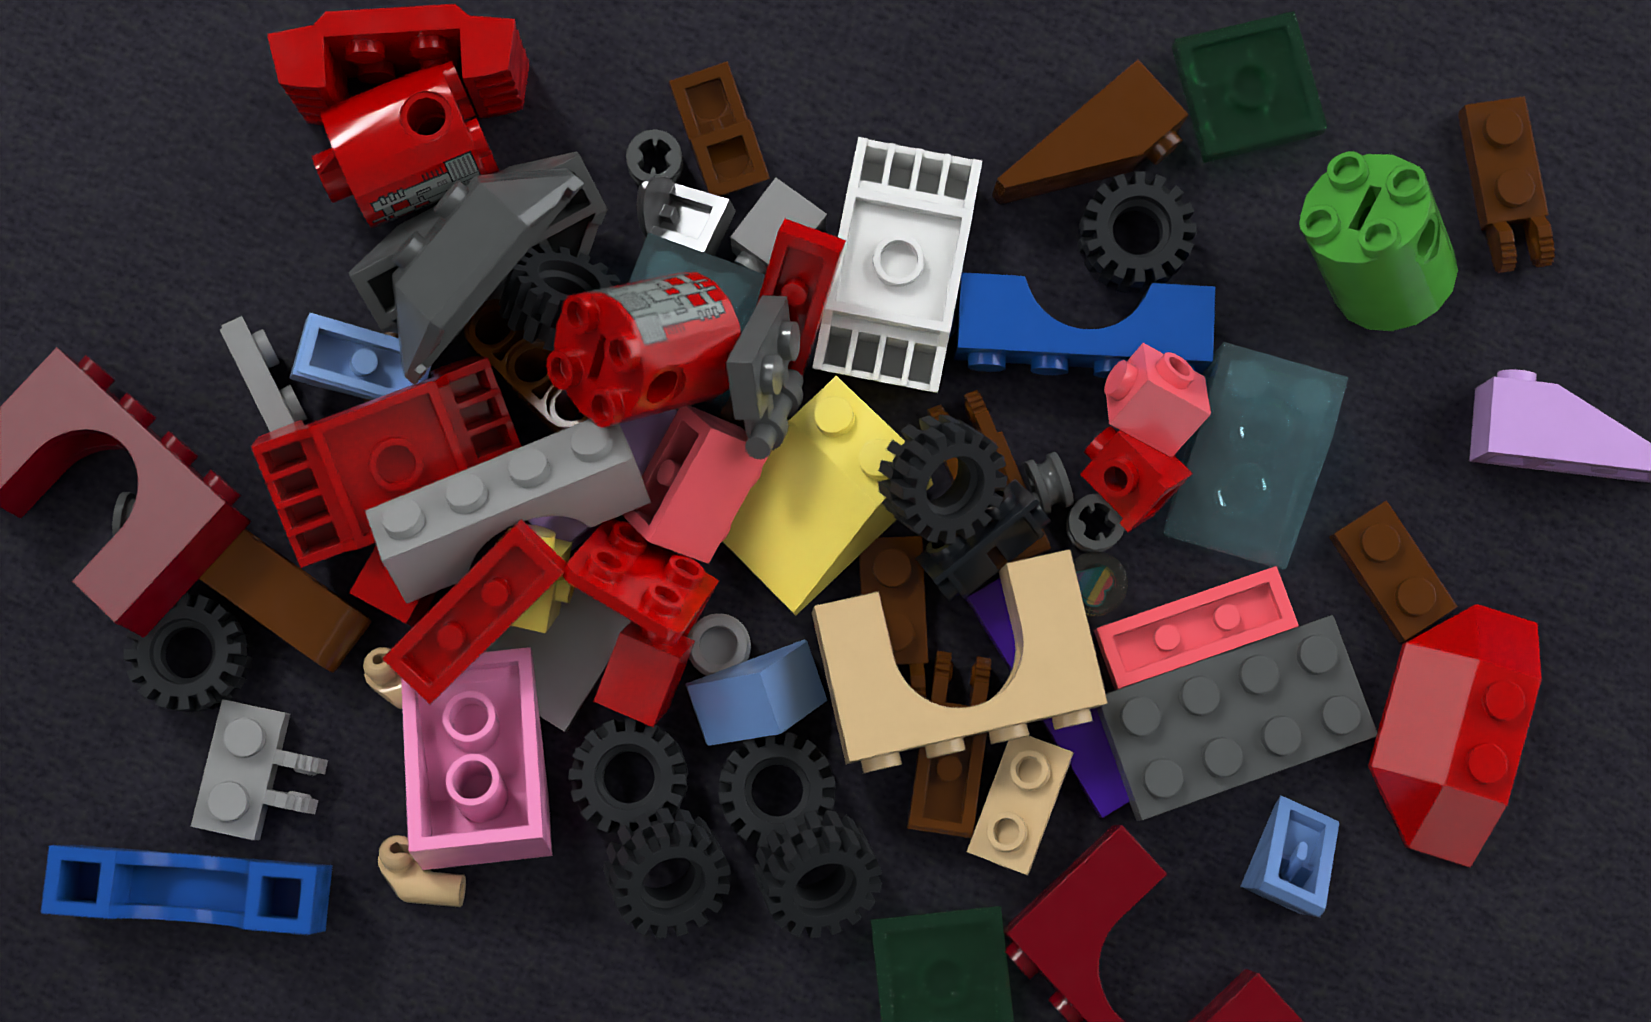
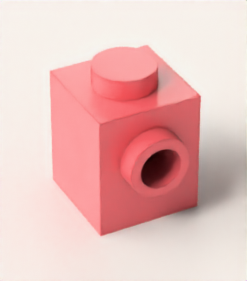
M1145 343L1140 345L1128 361L1122 360L1118 362L1109 373L1105 382L1104 392L1107 398L1109 424L1171 458L1211 415L1205 376L1194 371L1180 356L1171 352L1163 354Z

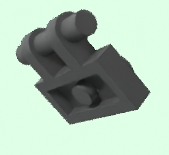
M762 295L727 360L734 418L744 420L748 438L745 443L746 452L751 457L759 460L767 458L771 450L780 447L788 432L789 424L787 419L796 414L803 401V377L798 371L788 369L789 362L795 361L799 354L800 329L797 322L790 321L787 296Z

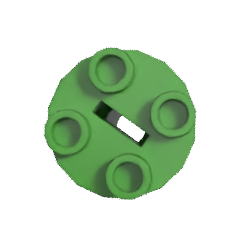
M1348 151L1333 158L1328 164L1327 172L1319 178L1306 195L1299 223L1300 229L1335 304L1349 321L1368 330L1395 331L1417 325L1440 309L1453 292L1458 273L1454 249L1424 171L1419 166L1394 155L1366 154L1362 156L1357 152Z

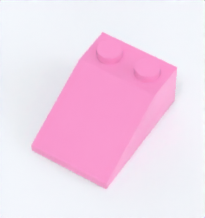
M531 647L483 652L431 704L426 702L401 678L409 853L421 869L429 870L553 856L549 794Z

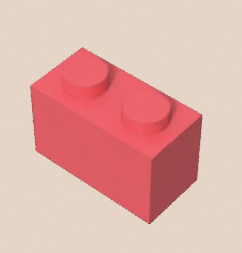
M692 406L681 407L678 409L642 475L651 503L622 514V516L648 542L709 564L719 544L727 537L732 521L748 492L758 481L767 458L755 459L746 452L745 443L748 438L746 431L740 426Z

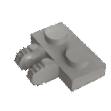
M222 699L191 827L250 840H260L268 805L315 814L318 800L313 799L309 794L289 791L287 793L273 790L272 788L278 765L293 768L295 772L315 776L318 773L325 775L328 760L282 750L291 714Z

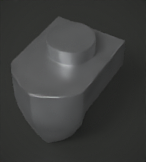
M656 176L641 183L637 196V216L640 228L650 245L654 248L711 264L736 212L730 199L676 184L670 178Z

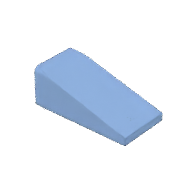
M309 313L289 379L369 400H374L413 385L412 382L405 378L403 373L399 338ZM431 366L417 383L428 379Z

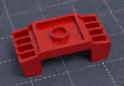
M456 4L327 11L313 25L268 34V41L279 84L291 98L292 103L297 107L299 113L302 114L306 123L323 125L320 110L349 98L348 78H358L359 81L368 84H385L395 80L396 75H407L436 62L442 65L449 61L453 62L457 73L462 71V79L479 118L505 115L523 109L529 59L526 56L515 19L471 16Z
M471 356L430 371L432 378L421 381L416 385L413 384L305 426L302 420L296 421L261 435L251 445L252 451L300 568L343 552L358 550L376 543L365 512L366 510L522 447L488 357Z

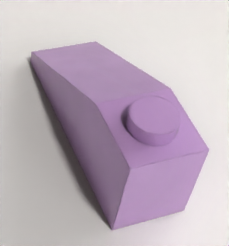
M1501 370L1497 372V377L1494 376L1475 388L1469 462L1651 483V443L1559 384L1537 382V374L1530 371Z

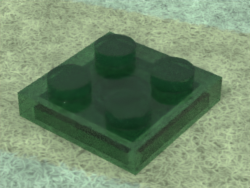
M1295 11L1175 39L1171 48L1203 163L1319 136L1328 128Z
M1001 906L870 919L881 1022H1014Z

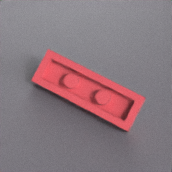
M1274 566L1098 627L1093 631L1114 689L1118 690L1293 629L1299 625L1278 568Z

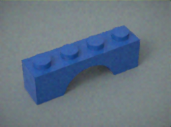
M961 273L956 299L953 360L968 361L969 369L983 372L1003 371L1006 369V363L1031 364V372L1041 375L1067 374L1069 366L1094 368V376L1107 378L1118 362L1122 360L1128 361L1140 345L1145 343L1163 354L1171 352L1180 356L1194 371L1202 374L1213 362L1215 286L1152 283L1142 297L1138 308L1123 321L1101 329H1079L1065 325L1047 314L1033 297L1025 276Z
M49 845L41 913L108 919L188 921L227 925L246 930L310 935L326 931L333 865L84 845Z

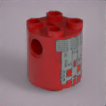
M452 61L442 65L436 62L320 110V116L332 148L312 155L320 180L332 203L354 195L359 208L372 229L440 201L443 195L457 181L467 186L476 175H488L499 172L477 118L465 122L466 119L476 115Z
M679 272L570 295L565 299L562 313L557 321L555 350L547 358V373L550 381L557 389L566 390L567 395L582 414L592 419L599 427H610L711 400L729 390L727 360L741 336L740 323L730 299L717 283L698 272Z

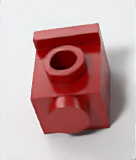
M1109 426L1085 449L1084 453L1092 461L1080 475L1123 518L1119 524L1129 532L1153 517L1193 473L1175 455L1171 458L1121 430L1117 432L1112 426Z

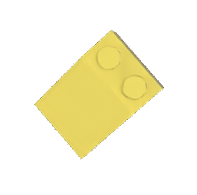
M837 376L788 421L789 427L784 441L780 447L771 450L762 467L758 481L751 487L732 521L727 537L722 541L795 616L897 520L893 514L887 511L882 503L887 498L879 493L878 482L889 480V478L879 472L881 460L892 462L895 457L894 454L886 450L892 439L900 445H903L905 440ZM931 477L928 482L927 490L933 485Z

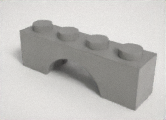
M589 419L368 509L365 512L382 562L407 604L457 583L469 572L473 558L480 548L493 536L517 524L521 519L525 521L545 516H564L576 519L591 528L651 503V500L620 424L605 428L597 426L592 419Z

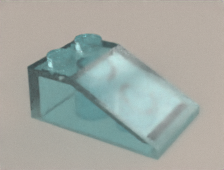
M1224 342L1213 354V362L1207 368L1205 375L1211 415L1188 439L1182 461L1193 474L1173 495L1163 536L1268 566H1277V568L1285 570L1287 569L1333 438L1348 377Z

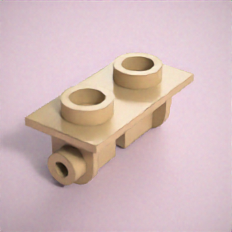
M1031 736L1009 740L967 852L1013 871L1029 875L1074 752Z

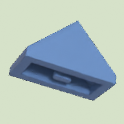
M805 639L685 684L705 743L708 746L781 734L827 701L808 642Z
M1280 795L1274 805L1240 887L1299 914L1320 917L1326 909L1339 821Z

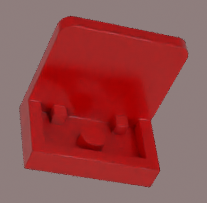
M615 518L601 523L570 558L562 575L569 584L669 642L678 641L681 635L688 637L720 581L706 573L703 567L694 559L684 555H676L664 547L648 542L629 522L619 521Z

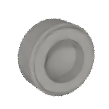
M711 614L705 616L693 626L688 635V638L695 640L689 659L693 666L705 676L748 661L750 657L751 641L748 631L739 620L730 615Z

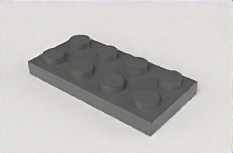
M1333 615L1105 694L1107 704L1096 708L1136 821L1145 820L1377 736L1376 727Z

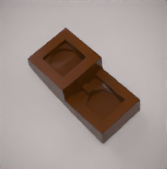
M728 61L669 81L670 90L708 193L722 196L770 179L751 121L747 119Z

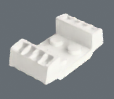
M858 137L838 238L846 240V244L822 317L812 369L938 393L982 165L981 160H972L951 156L950 154H941Z

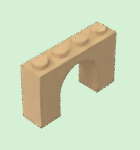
M1070 549L1006 563L999 570L1014 634L1015 658L1011 673L999 692L989 701L972 707L952 708L935 704L917 694L906 683L895 663L879 592L814 606L812 617L845 763L850 764L861 761L863 773L902 765L899 752L925 747L927 759L966 750L963 738L988 732L991 744L1029 736L1027 723L1052 718L1054 730L1093 721L1090 709L1107 704V699Z

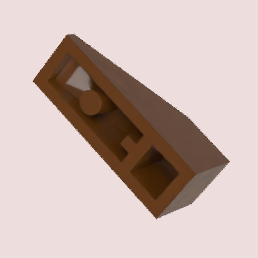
M1137 59L998 177L992 196L999 204H1004L1118 176L1123 173H1130L1147 159L1154 165H1157L1183 141L1177 133L1189 114Z

